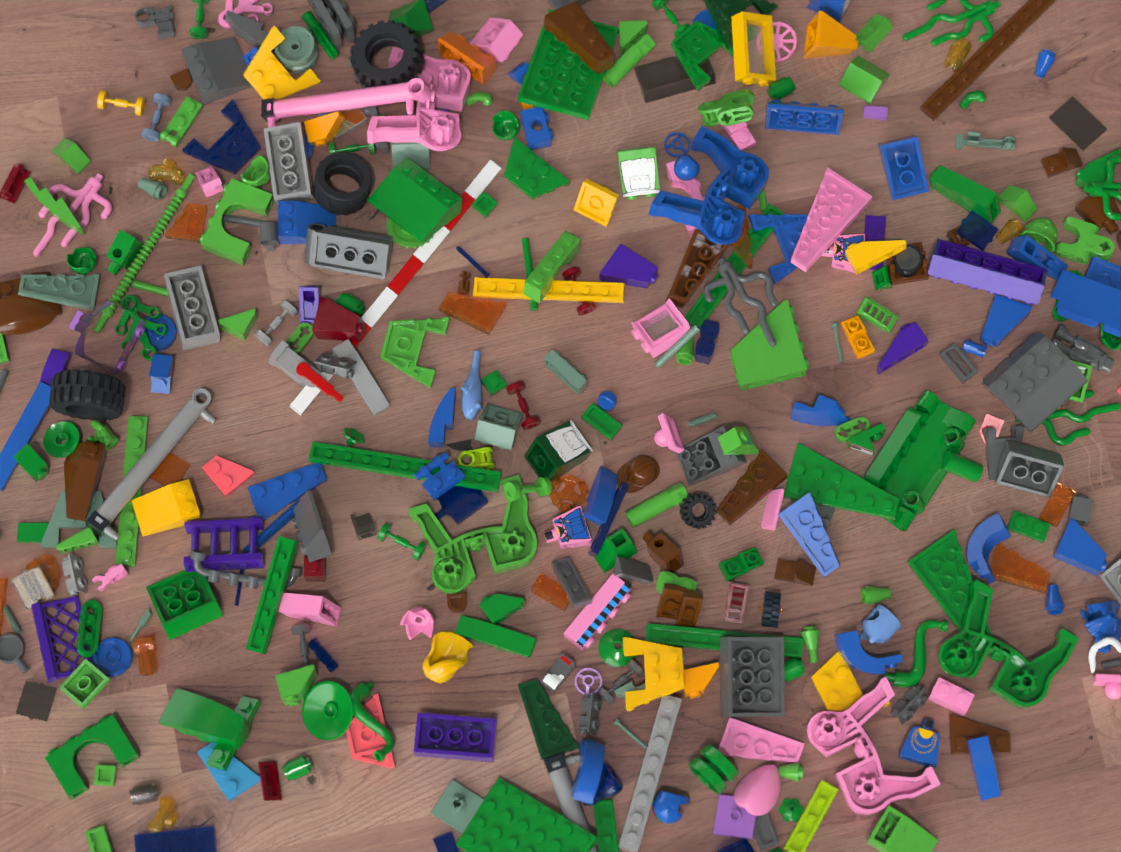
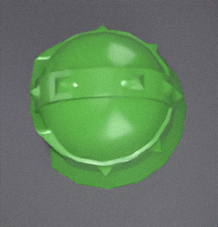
M1037 218L1025 226L1026 229L1020 236L1030 235L1037 243H1047L1043 247L1049 252L1053 253L1055 251V243H1057L1058 236L1057 228L1050 218Z

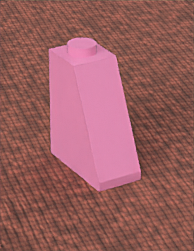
M283 593L279 612L291 618L338 626L342 608L323 596Z

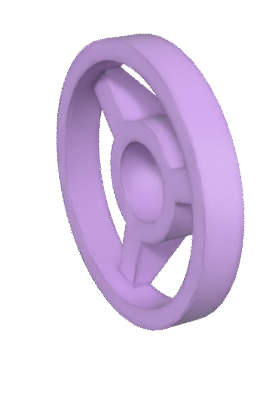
M593 668L580 670L575 677L576 689L583 695H591L589 687H592L594 681L600 678L598 689L591 692L596 694L602 686L600 673ZM584 671H593L597 674V676H584L581 673ZM578 676L583 679L586 692L579 689L577 685ZM591 678L592 683L586 684L585 679Z

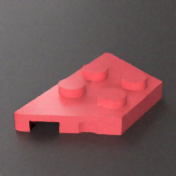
M375 694L363 706L386 727L379 695ZM353 715L352 722L346 731L352 759L392 769L395 768L392 751L381 762L374 758L373 753L378 749L381 750L386 743L380 735L365 726Z

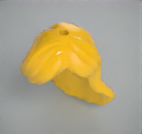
M439 632L435 634L432 638L431 650L423 661L424 674L436 683L449 681L458 669L465 666L468 661V651L473 645L463 636L453 632Z

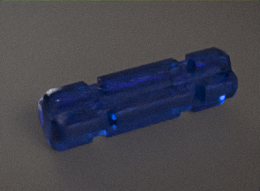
M316 638L312 639L308 646L314 651L319 660L326 665L328 671L334 672L338 668V664L332 660V657L324 647L320 646L321 644Z

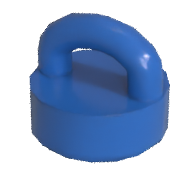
M605 391L599 395L598 406L603 411H611L616 407L617 399L615 394Z

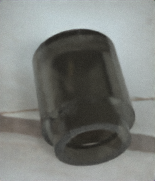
M152 781L134 786L133 789L129 790L133 805L138 804L140 806L157 801V796H160L158 785H154Z

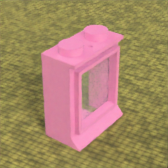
M670 298L661 307L639 320L631 322L633 337L635 340L641 341V347L646 354L649 352L653 358L672 347L690 330L689 323Z

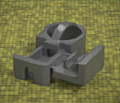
M170 4L166 8L152 10V7H147L136 11L135 21L139 27L158 26V40L175 37L172 25L174 17ZM142 14L151 16V18L146 20L138 19Z

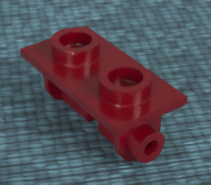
M20 163L17 166L14 165L0 191V198L15 204L25 185L24 180L28 179L31 171L24 169V166Z

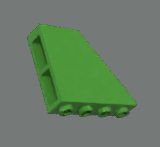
M784 300L766 317L767 324L777 342L774 347L769 345L760 324H758L731 349L730 358L739 391L806 376L809 363L808 359L803 357L804 345L802 340L798 339L799 327L793 321V316H795L792 305L789 306L788 300Z

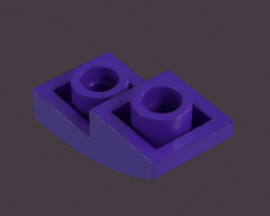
M52 348L45 363L40 382L51 387L53 376L59 371L67 370L71 353Z

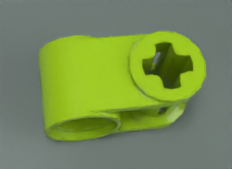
M483 447L476 450L463 451L458 456V465L486 470L494 469L496 466L493 463L491 454L493 448ZM467 458L472 462L469 465H464L461 461Z

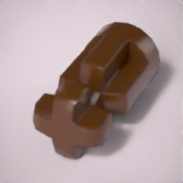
M463 271L460 273L462 280L459 281L458 294H469L470 281L467 280L471 277L469 272Z

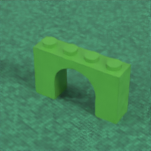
M231 178L230 183H227L224 187V195L221 200H218L215 207L216 212L214 216L209 218V227L206 232L202 233L200 242L203 250L244 266L252 250L250 243L226 233L222 217L239 209H247L267 217L274 203V197L269 192Z

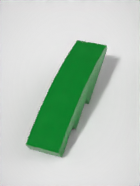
M462 615L454 632L464 638L475 640L477 643L531 658L537 639Z

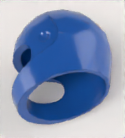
M660 790L652 804L653 814L662 823H676L683 816V814L679 813L678 807L681 804L690 803V798Z

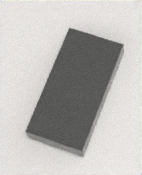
M769 814L757 816L754 835L760 851L779 845Z

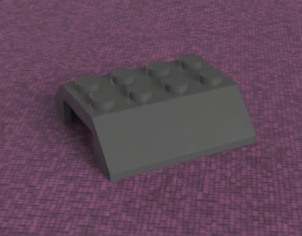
M1039 332L1036 335L1032 334L1023 342L1025 345H1020L1009 355V359H1004L995 368V372L991 371L982 379L985 389L1000 399L1030 433L1088 382L1071 359L1050 339Z

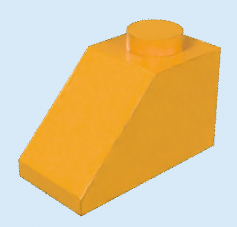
M337 111L304 121L308 143L316 147H323L327 145V142L333 141L345 120V115Z
M719 663L684 670V697H689L690 699L701 697V694L706 691L718 672Z

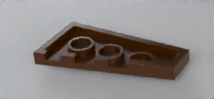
M761 449L754 462L752 461L748 470L737 481V485L717 508V513L730 526L786 480L788 475Z

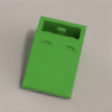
M888 805L869 837L867 844L880 852H932L938 839L910 818Z

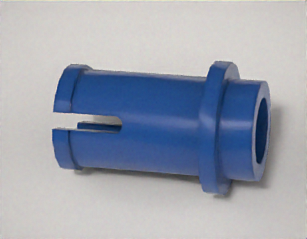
M965 339L962 350L965 353L969 352L984 358L987 346L972 342V339Z

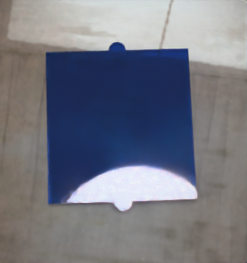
M971 211L967 218L962 220V224L956 233L984 251L989 242L992 243L993 237L999 229L974 211Z

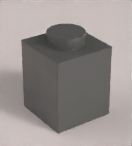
M1085 495L1073 496L1070 502L1067 523L1070 519H1073L1080 526L1087 527L1090 522L1093 499H1088Z

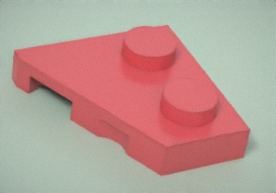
M217 455L201 467L225 497H228L255 475L253 470Z

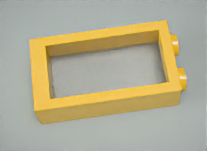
M742 11L731 16L735 81L743 82L744 85L758 84L759 87L769 86V83L776 81L772 16Z

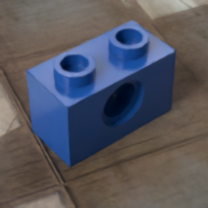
M541 107L521 110V121L528 148L533 151L551 147V140L554 138L552 129L547 127V123H549L547 111L544 112ZM535 126L542 127L541 130H534L533 128Z

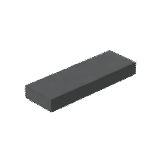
M570 557L552 561L551 567L573 608L592 604V598Z

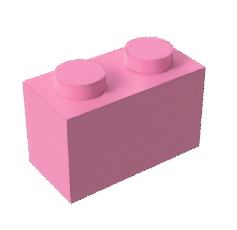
M939 677L928 700L964 717L975 695Z

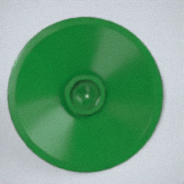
M323 681L314 685L307 692L302 704V717L308 731L321 740H334L347 731L353 718V703L349 693L343 686L336 682Z

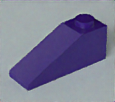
M916 322L911 325L908 323L900 328L901 331L878 366V374L927 346L928 339Z

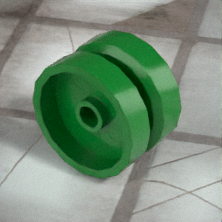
M707 744L700 751L702 759L695 757L688 764V767L706 787L720 795L727 787L724 780L732 782L739 773L724 755Z

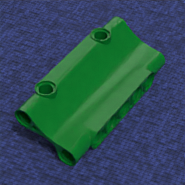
M928 390L923 392L915 408L910 407L905 412L864 477V480L900 500L901 503L896 520L883 519L904 532L907 531L916 515L924 511L948 473L940 469L945 452L949 450L959 455L964 449L965 438L976 423V420L971 415L948 406Z

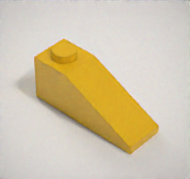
M905 240L853 243L845 250V256L855 274L858 275L906 250L907 243Z

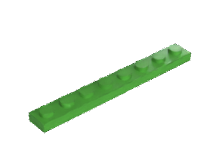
M129 416L123 478L146 452L148 417ZM143 485L120 511L118 529L120 537L117 540L116 565L122 564L127 567H136L139 524L131 501L142 496Z

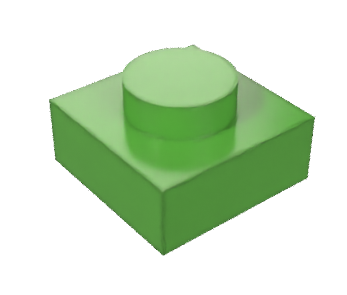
M96 765L94 785L114 787L117 767Z

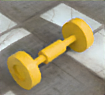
M100 90L97 107L105 109L107 102L113 103L114 106L125 108L130 106L135 107L136 115L142 116L146 100L143 97H138L136 104L129 103L128 100L115 98V100L108 99L107 91Z

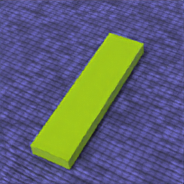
M824 780L820 781L783 848L785 851L805 852L839 790L838 788Z

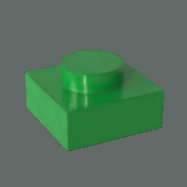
M484 191L471 204V207L484 218H487L498 206V202Z
M497 370L481 379V383L491 397L507 387L506 382Z

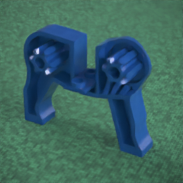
M701 126L693 139L691 150L707 154L721 173L711 184L704 201L660 190L651 203L649 215L653 217H666L678 223L694 226L714 243L732 244L741 237L745 212L724 202V199L726 197L750 209L766 187L769 169L761 158L738 149L727 138Z

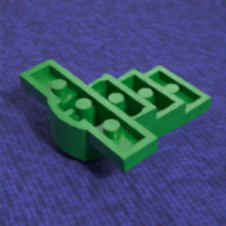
M177 688L159 719V723L163 726L178 729L182 734L196 736L200 741L217 743L206 763L209 767L226 771L236 750L246 741L250 732V724L261 703L259 700L242 696L236 709L232 710L211 699Z

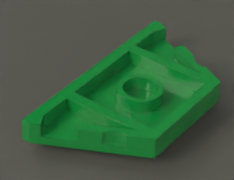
M515 138L513 140L504 177L533 200L541 197L543 194L553 192L554 189L562 186L566 187L570 184L566 177Z

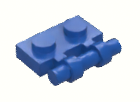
M446 452L440 456H435L432 462L426 466H421L419 471L414 474L418 481L423 477L426 479L422 483V487L433 500H436L465 478V475L453 461L446 466L444 462L449 459ZM438 467L440 471L432 475L430 472Z

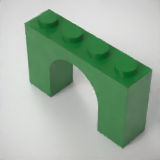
M113 715L101 718L99 724L94 727L89 726L85 728L81 735L76 738H69L65 741V745L59 749L58 747L53 748L44 757L71 800L89 790L76 767L77 756L87 745L100 743L108 746L122 768L140 758Z

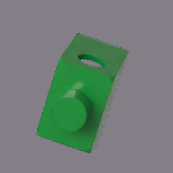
M119 230L106 254V257L111 260L106 271L116 276L121 267L128 270L131 263L134 262V258L137 257L136 255L140 253L139 250L143 249V244L133 236Z

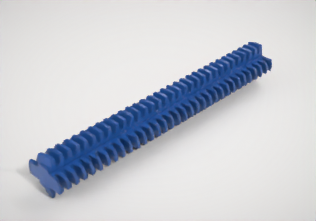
M299 499L287 511L283 512L278 519L274 520L269 527L265 528L264 532L257 536V550L260 546L264 545L263 542L265 543L267 539L269 540V538L273 537L272 534H277L276 531H280L279 528L281 526H286L285 523H289L288 520L290 518H294L293 509L300 501ZM247 544L246 548H243L246 553L249 552V545Z

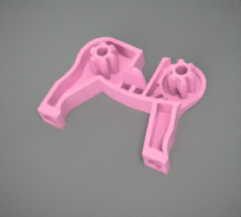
M392 48L389 68L395 66L401 60L403 49ZM422 54L424 57L423 70L417 76L431 89L429 99L425 102L417 103L416 115L371 117L367 130V143L374 144L382 141L394 143L417 142L435 151H445L456 147L461 142L459 114L435 110V108L463 111L470 92L471 74L469 69L458 61L439 60Z
M886 677L879 681L877 687L872 692L861 697L848 710L843 712H819L811 718L807 726V736L810 743L825 757L855 744L854 752L857 758H862L863 761L836 773L835 777L847 805L852 811L860 815L876 814L893 802L911 800L940 785L932 766L925 769L921 776L915 778L883 775L877 752L861 726L894 697L895 693Z

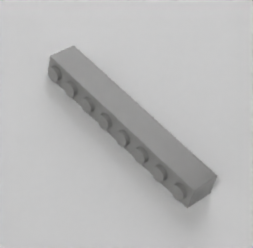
M667 695L661 699L619 843L620 850L639 852L681 707L682 699Z

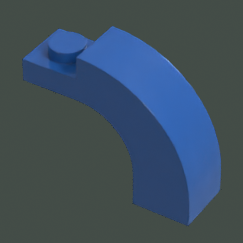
M999 513L989 517L975 529L967 547L969 564L975 572H978L980 578H985L989 584L996 581L989 565V554L995 545L1011 537L1006 523Z
M858 630L834 634L836 646L841 657L849 666L857 671L866 674H885L884 666H886V669L898 667L897 663L903 662L902 654L880 658L869 656L861 647Z
M581 739L579 744L580 764L571 790L572 797L575 800L592 804L602 773L605 748L604 745L598 744L595 740Z

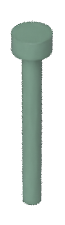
M833 323L831 324V328L834 329L839 363H842L843 360L837 328H839V324Z
M617 718L613 724L615 726L618 725L646 750L648 746L621 724V720Z

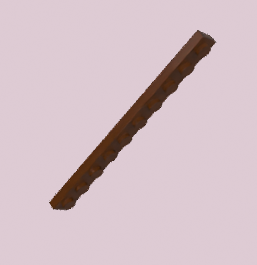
M1029 0L921 105L920 110L934 121L1057 0Z

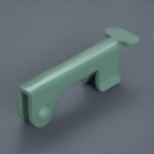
M968 131L966 140H963L964 136L962 134L956 135L955 148L957 150H961L963 145L1014 151L1016 146V138L1011 136L1004 137L1002 140L979 138L980 132Z

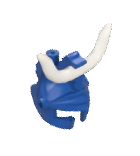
M1113 600L1088 605L1089 612L1081 609L1082 618L1087 622L1085 627L1091 636H1095L1094 641L1096 642L1090 648L1088 655L1091 673H1094L1096 669L1097 651L1107 653L1111 650V645H1113L1121 653V620L1118 618L1120 604Z

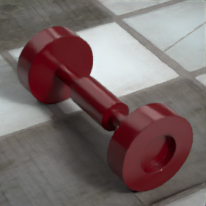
M572 267L565 270L562 276L565 281H577L576 278L582 272L580 267ZM581 301L582 305L578 306L576 310L578 315L581 316L593 312L596 306L594 302Z
M517 381L507 386L506 390L509 395L517 394L520 409L527 418L521 423L523 430H530L537 427L541 421L538 416L530 417L525 398H522L520 394L526 386L524 381Z

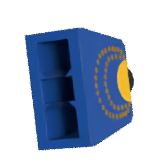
M923 719L921 728L913 726L898 758L926 767L932 766L935 769L940 734L932 732L935 722L930 719Z

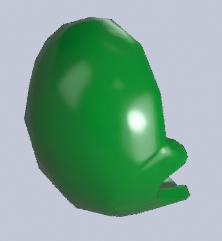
M503 110L493 116L492 131L498 139L503 141L511 140L519 133L520 122L513 112Z
M75 248L72 254H67L66 262L73 272L87 274L97 265V256L90 248Z

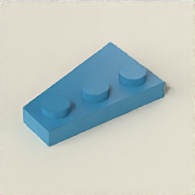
M210 743L197 753L229 802L261 782L258 775L234 756L226 771L209 767L206 762L217 744Z

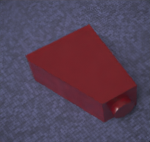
M320 297L312 331L317 339L340 341L349 339V341L360 342L361 336L365 332V324L357 314L325 297Z

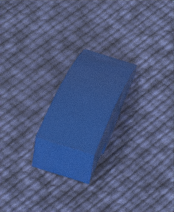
M450 388L435 412L429 431V447L444 448L445 430H453L455 388Z
M602 466L599 467L587 497L588 505L583 517L597 525L606 523L617 485V475Z
M988 736L968 740L966 743L981 801L1001 796Z

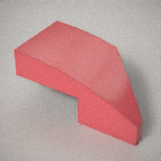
M986 414L979 431L985 446L986 441L983 436V428H996L995 439H997L1004 420Z

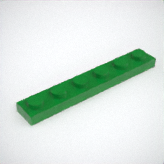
M278 536L246 649L266 655L298 541Z

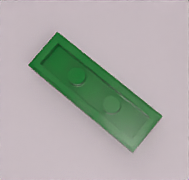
M613 799L593 801L599 852H619Z

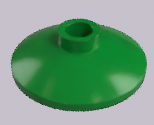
M66 421L57 422L50 426L43 437L45 451L55 458L69 456L76 450L80 442L78 429L72 423Z
M612 629L601 637L598 650L601 659L606 664L612 667H624L628 661L634 660L636 656L625 657L623 652V637L635 639L630 632L623 629ZM617 643L621 644L622 646L619 650L615 649L614 645Z

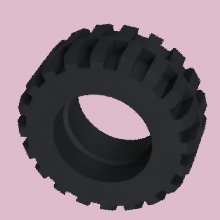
M381 20L376 25L371 23L368 25V29H362L359 32V37H355L353 41L355 46L352 45L350 50L352 54L350 61L356 76L366 88L409 82L414 78H418L417 74L422 73L424 57L421 45L413 31L409 27L405 28L403 23L397 22L395 24L394 20H388L387 23H384ZM396 46L403 49V56L395 66L388 69H377L371 66L374 54L381 48Z
M76 369L59 371L52 379L49 404L55 412L72 418L92 421L95 419L100 421L117 419L123 412L126 387L118 378L96 371Z

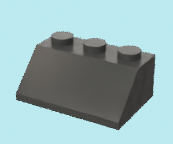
M1007 440L1000 455L995 482L1050 498L1064 468L1062 455Z
M308 490L293 509L295 517L292 518L295 529L299 528L296 534L299 543L303 542L300 545L303 556L307 555L309 562L332 554L312 491Z

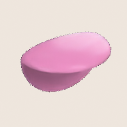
M776 765L758 767L741 779L734 791V800L738 806L745 808L750 814L755 816L764 815L775 806L781 790V778Z

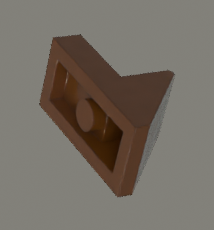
M1062 147L1059 153L1042 158L1041 160L1048 178L1083 166L1076 148Z
M778 559L774 579L813 586L816 567L801 559H798V562Z

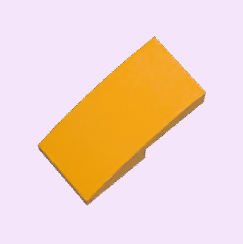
M858 315L841 322L846 338L857 359L875 352V348L866 334V328Z

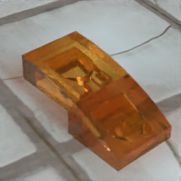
M1058 483L1039 519L1057 528L1076 491Z

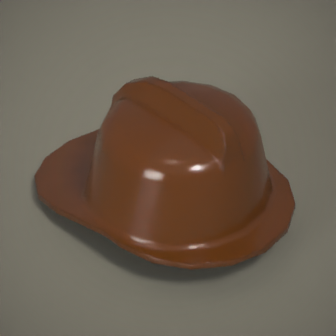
M640 455L630 460L616 474L618 487L627 493L640 491L658 478L660 473L658 462L648 455Z

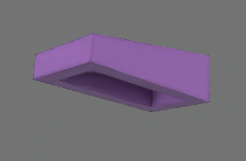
M864 106L863 118L886 121L888 107Z

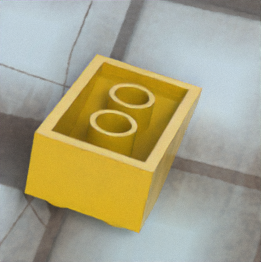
M189 479L169 484L131 501L142 537L184 526V522L199 520L200 512Z

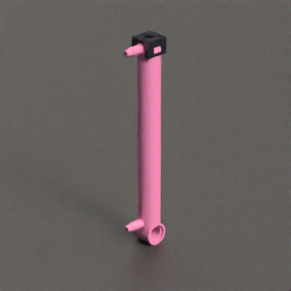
M414 78L405 83L283 100L268 98L262 99L261 117L268 122L269 128L275 127V123L281 122L282 118L406 102L407 114L412 115L414 100L418 102L427 101L431 95V89L422 79Z

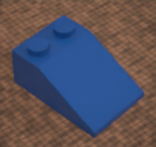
M912 135L878 144L892 200L929 192L917 136Z
M278 201L277 237L280 244H306L309 224H322L326 228L328 225L336 227V214L329 213L321 208L319 204L301 201Z

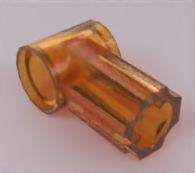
M153 635L134 638L133 647L138 659L140 675L149 676L157 673L154 654L156 648Z

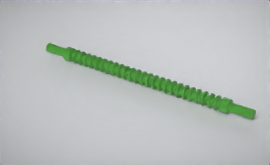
M188 174L182 186L175 191V196H172L173 201L170 200V205H167L168 209H164L165 214H161L162 218L158 219L159 223L157 222L156 227H153L154 231L150 232L151 236H148V240H145L146 244L142 245L143 249L139 250L140 254H137V258H134L135 262L131 263L132 267L128 268L129 272H125L126 276H123L124 280L120 281L121 285H117L118 290H114L115 294H112L113 298L109 299L110 302L119 305L118 302L122 301L121 297H124V292H127V288H130L129 284L133 283L132 279L136 278L135 274H139L138 270H141L140 266L144 265L143 261H147L146 256H150L149 252H152L151 248L155 247L154 243H158L157 239L161 238L162 230H166L165 226H168V221L172 220L170 217H174L173 212H177L176 208L180 207L179 203L181 204L182 199H185L187 196L186 192L195 179L194 175ZM110 305L101 311L102 315L93 328L95 332L100 333L108 318L113 316V310H116L117 305Z

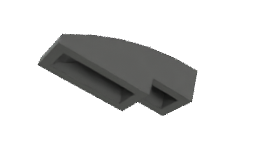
M227 10L225 21L230 28L253 47H260L269 33L261 30L262 23Z

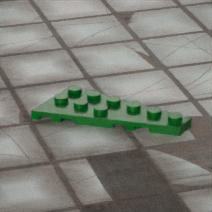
M954 529L912 558L907 564L960 632L964 612L970 600L969 587L973 580L965 563ZM986 623L984 634L992 637L988 623Z

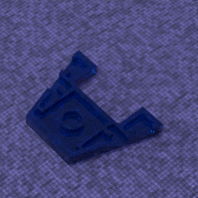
M231 100L221 110V114L232 122L233 125L209 149L203 147L193 138L182 151L188 156L236 175L261 147L237 108L236 103Z

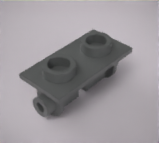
M322 353L314 363H317L316 369L319 372L333 375L334 369H336V376L348 379L354 376L352 367L357 361L350 360L347 357L332 356L330 353Z
M919 685L912 686L904 695L908 702L906 703L900 699L892 707L890 713L895 718L898 717L902 725L910 720L914 712L927 702L929 696L924 687L921 688Z
M591 693V695L584 694V698L581 699L580 712L587 713V716H580L578 730H580V734L586 735L590 733L596 736L600 726L598 718L599 711L602 708L601 697L594 693Z

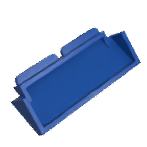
M1063 270L1050 296L1053 299L1059 300L1056 306L1058 308V315L1093 328L1097 327L1099 323L1104 324L1103 330L1105 332L1121 337V290Z

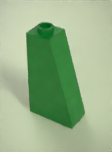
M942 165L931 173L930 182L932 189L972 215L980 218L986 224L991 226L1001 213L996 192Z

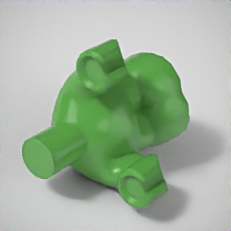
M96 419L90 423L95 429V436L88 437L86 441L100 442V444L105 445L106 451L112 449L119 442V438L112 433L106 424H102Z

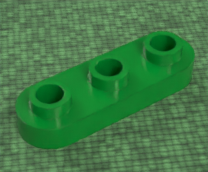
M88 600L81 607L77 651L83 657L93 656L98 649L102 607L95 600ZM87 609H91L93 614L88 613ZM85 628H90L91 632H87ZM83 646H88L89 650H85Z

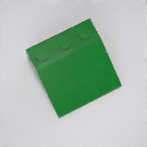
M184 569L146 587L169 640L223 616L206 576L200 575L198 572H186Z

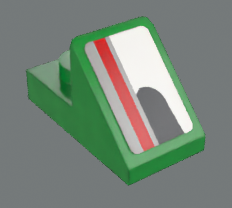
M883 423L848 438V448L874 456L875 449L871 441L874 443L883 438L886 431Z

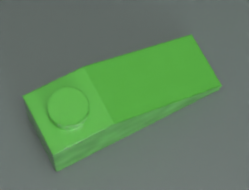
M734 427L718 437L724 455H747L760 452L754 435L746 427Z

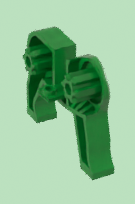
M978 580L973 581L969 587L970 600L964 612L961 630L957 635L945 641L939 649L938 659L941 668L950 676L972 679L976 676L986 655L989 654L990 659L995 662L1001 661L1002 663L988 690L1017 708H1029L1038 704L1045 698L1053 676L1060 668L1066 665L1079 638L1062 628L1055 634V644L1052 649L1028 662L1009 645L984 634L993 589Z

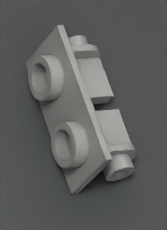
M68 554V557L63 558L62 562L64 576L68 577L71 575V578L65 580L67 591L70 593V596H76L78 592L87 594V581L82 569L83 563L79 556Z

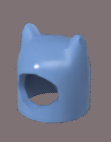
M877 605L872 613L864 619L859 639L862 641L869 639L870 643L876 644L885 643L901 628V624L888 609L882 605Z

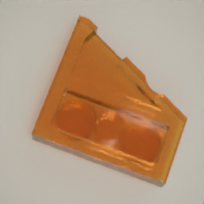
M188 203L183 209V213L174 221L175 223L171 229L166 231L165 238L201 243L200 238L204 231L208 210L207 205Z

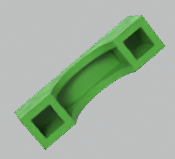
M564 231L525 280L524 295L540 303L550 291L559 270L565 264L570 265L579 254L581 239Z

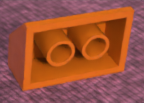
M450 32L437 40L439 56L445 60H454L465 65L470 71L471 78L483 86L497 69L494 57L481 52L480 48L475 44L471 45L466 42V39L460 34L456 35Z

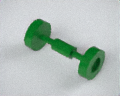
M192 0L194 3L199 4L196 9L197 27L190 28L189 36L194 39H205L208 37V30L201 27L204 15L202 4H207L210 0Z
M654 0L652 7L656 11L663 8L666 12L665 15L671 23L678 27L674 32L675 37L690 27L689 23L681 26L672 10L666 7L670 0Z
M334 142L328 143L330 155L344 151L346 153L356 152L363 148H369L370 155L375 154L374 144L371 143L346 145L345 148L335 149Z
M386 522L379 531L377 539L381 542L387 536L394 539L395 543L414 550L412 558L419 561L426 550L427 544L422 541L417 547L409 544L410 541L397 535L396 537L389 533L392 525Z

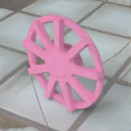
M778 21L773 22V26H777L776 34H773L774 50H776L778 58L775 59V62L788 59L794 53L797 46V37L794 30L789 25ZM781 26L787 28L782 35H779ZM759 31L756 36V49L759 55L761 56V46H759ZM790 32L793 35V39H783ZM784 43H794L792 50L790 51L786 48ZM779 50H785L788 55L781 58Z

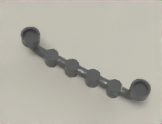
M191 550L190 558L193 559L195 570L200 575L207 576L210 582L219 583L220 579H226L227 584L238 586L239 582H245L246 587L257 589L258 585L265 584L266 578L256 575H244L237 572L204 568L201 565V561L206 560L207 553L200 550ZM291 566L285 588L292 586L296 578L301 576V567Z

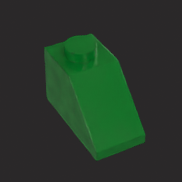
M26 444L13 456L20 468L35 482L44 479L50 470L48 465L29 444Z
M494 594L493 596L488 595L483 598L479 606L487 620L491 624L498 625L523 608L525 601L519 597Z

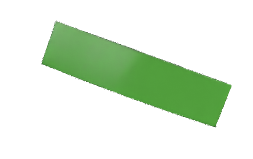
M31 177L24 180L38 201L55 218L81 235L85 233L62 198L55 201L46 187L40 191Z

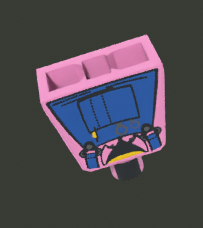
M865 234L840 235L834 241L833 246H830L822 256L832 257L831 267L855 273L845 256V250L853 243L859 244L864 242Z
M581 506L552 520L554 529L544 532L546 542L558 540L560 549L592 545Z

